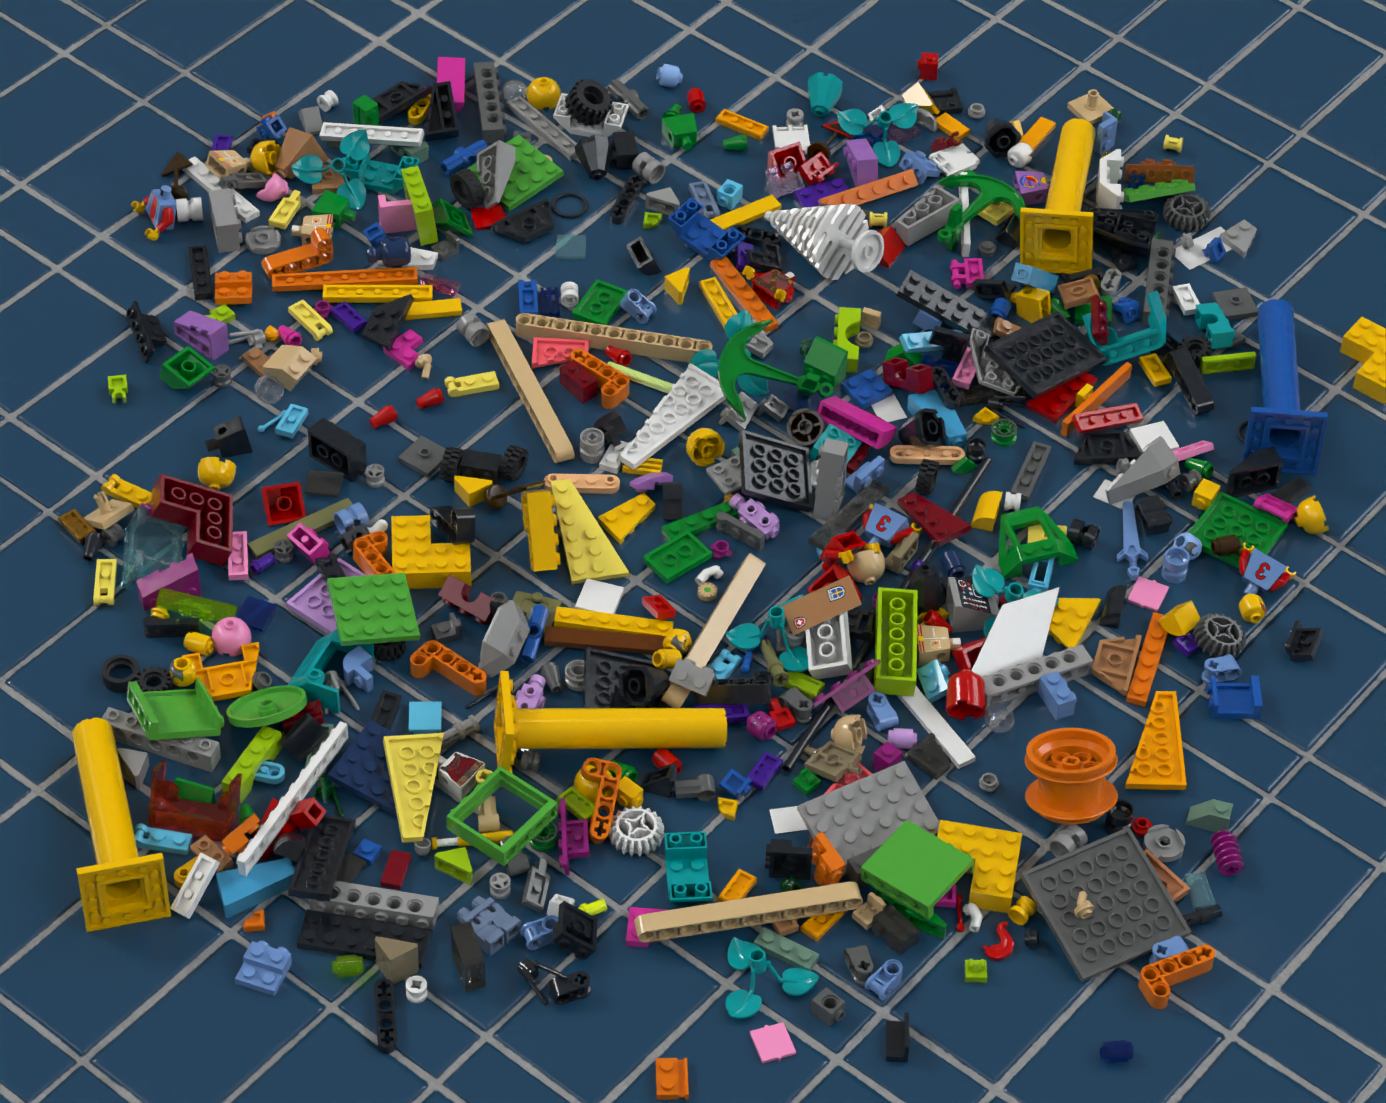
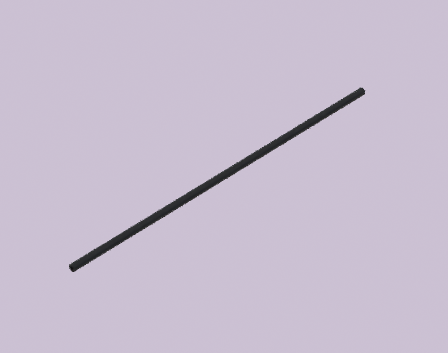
M985 457L950 509L949 512L951 514L959 515L992 464V460L989 457ZM931 539L918 559L927 564L938 545ZM912 571L909 572L899 589H906L913 574ZM876 624L872 629V639L864 641L852 659L853 671H855L859 663L864 661L875 644ZM842 675L839 679L842 684L848 680L847 675ZM829 697L824 702L782 766L785 772L790 773L804 753L805 747L809 745L836 704L832 697Z

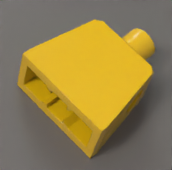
M1025 286L1021 291H1014L1010 295V301L1016 303L1018 316L1030 323L1051 314L1050 291Z

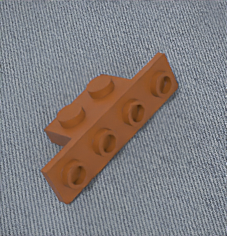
M1145 159V161H1140V164H1125L1124 181L1171 183V180L1182 179L1188 180L1189 183H1194L1195 166L1176 165L1171 159H1163L1162 162H1155V159Z

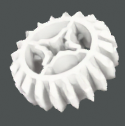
M632 805L631 809L624 807L623 812L618 810L616 815H613L608 835L612 845H615L616 850L622 849L623 855L629 852L631 857L633 854H638L640 857L642 853L648 855L650 850L655 852L657 846H660L661 840L664 838V825L661 817H657L656 811L651 812L650 808L644 810L642 806L635 808Z

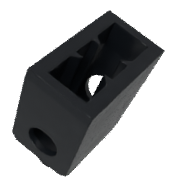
M241 415L213 428L215 438L205 441L208 452L219 449L224 458L253 452Z

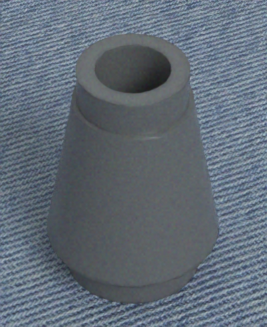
M554 662L545 663L540 668V675L545 678L546 684L552 693L561 691L563 687L559 666Z

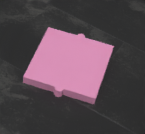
M1139 576L1127 602L1138 605L1140 608H1147L1158 612L1169 587L1157 583L1155 580L1151 581Z
M783 1022L771 1026L765 1025L763 1028L750 1031V1036L762 1064L774 1060L781 1061V1058L796 1055V1050Z

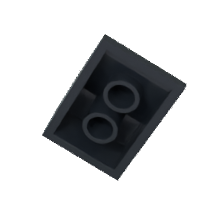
M1269 447L1256 450L1230 470L1225 493L1237 498L1277 489L1283 461L1276 449Z

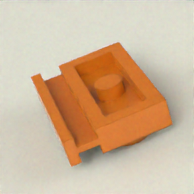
M656 1058L657 1100L689 1099L687 1058H684V1060Z

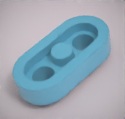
M265 761L258 769L254 780L269 784H279L285 778L284 767L278 763Z

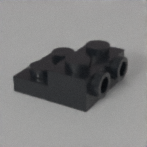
M771 839V844H766L765 869H769V878H789L793 876L795 879L810 880L813 848L792 847V840Z
M563 901L559 904L558 921L553 925L552 942L556 943L561 950L573 952L578 959H587L596 951L598 919Z

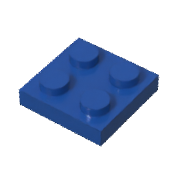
M872 369L841 382V389L862 410L892 396L893 390Z

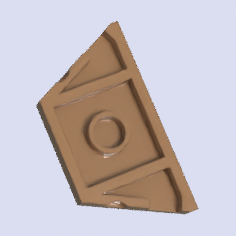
M1136 635L1135 639L1127 640L1124 637L1100 640L1091 674L1122 695L1127 696L1142 635Z

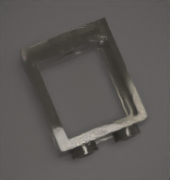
M459 923L451 926V953L465 992L486 987L485 959L472 923Z

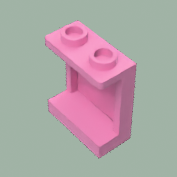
M378 195L379 224L385 233L416 230L410 199L386 202L385 195Z

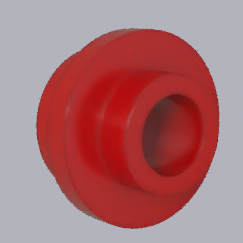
M1144 817L1135 818L1131 825L1133 833L1139 837H1144L1149 828L1152 827L1151 822Z

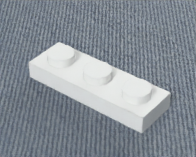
M200 853L170 909L190 919L220 862Z

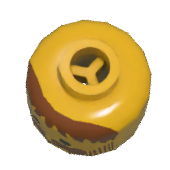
M1247 594L1240 600L1239 610L1244 621L1258 623L1265 617L1266 607L1260 596Z

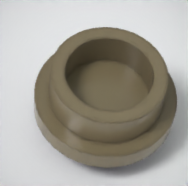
M863 331L858 333L855 343L861 348H869L873 345V337L869 332Z

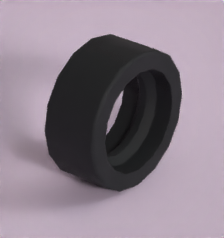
M124 654L108 658L101 668L105 687L117 693L128 692V683L134 682L136 675L140 671L137 660ZM120 668L133 671L129 677L124 679H116L109 676L111 672Z

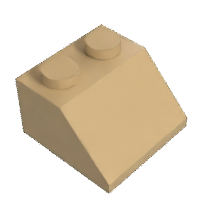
M281 345L263 365L261 370L291 392L311 369L317 357L302 346Z

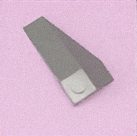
M1159 436L1141 450L1143 454L1137 460L1133 459L1129 463L1131 467L1125 473H1120L1105 489L1110 505L1166 484L1181 474L1178 459L1163 437Z

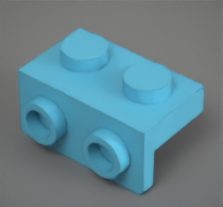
M935 659L917 669L918 677L930 703L947 695L948 675L950 672L945 664H941Z

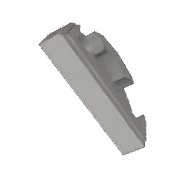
M918 108L915 123L935 132L938 129L935 117L927 110Z

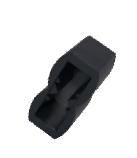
M1158 495L1135 500L1134 510L1147 536L1169 532L1172 519L1170 514H1167L1165 511L1164 501Z

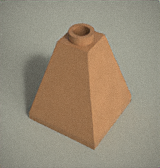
M290 127L287 130L275 167L278 170L277 174L282 179H292L296 176L291 166L303 156L316 155L322 160V163L326 162L328 157L312 134Z

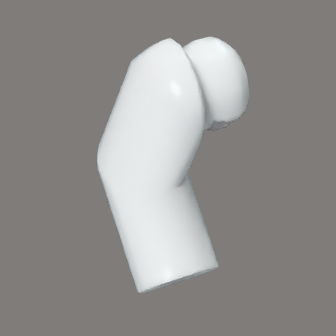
M717 565L706 568L695 578V582L698 585L705 583L712 575L718 579L724 572Z

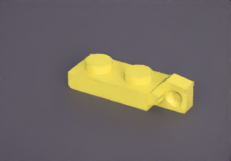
M294 190L289 198L283 197L269 218V225L284 230L287 228L300 208V191Z

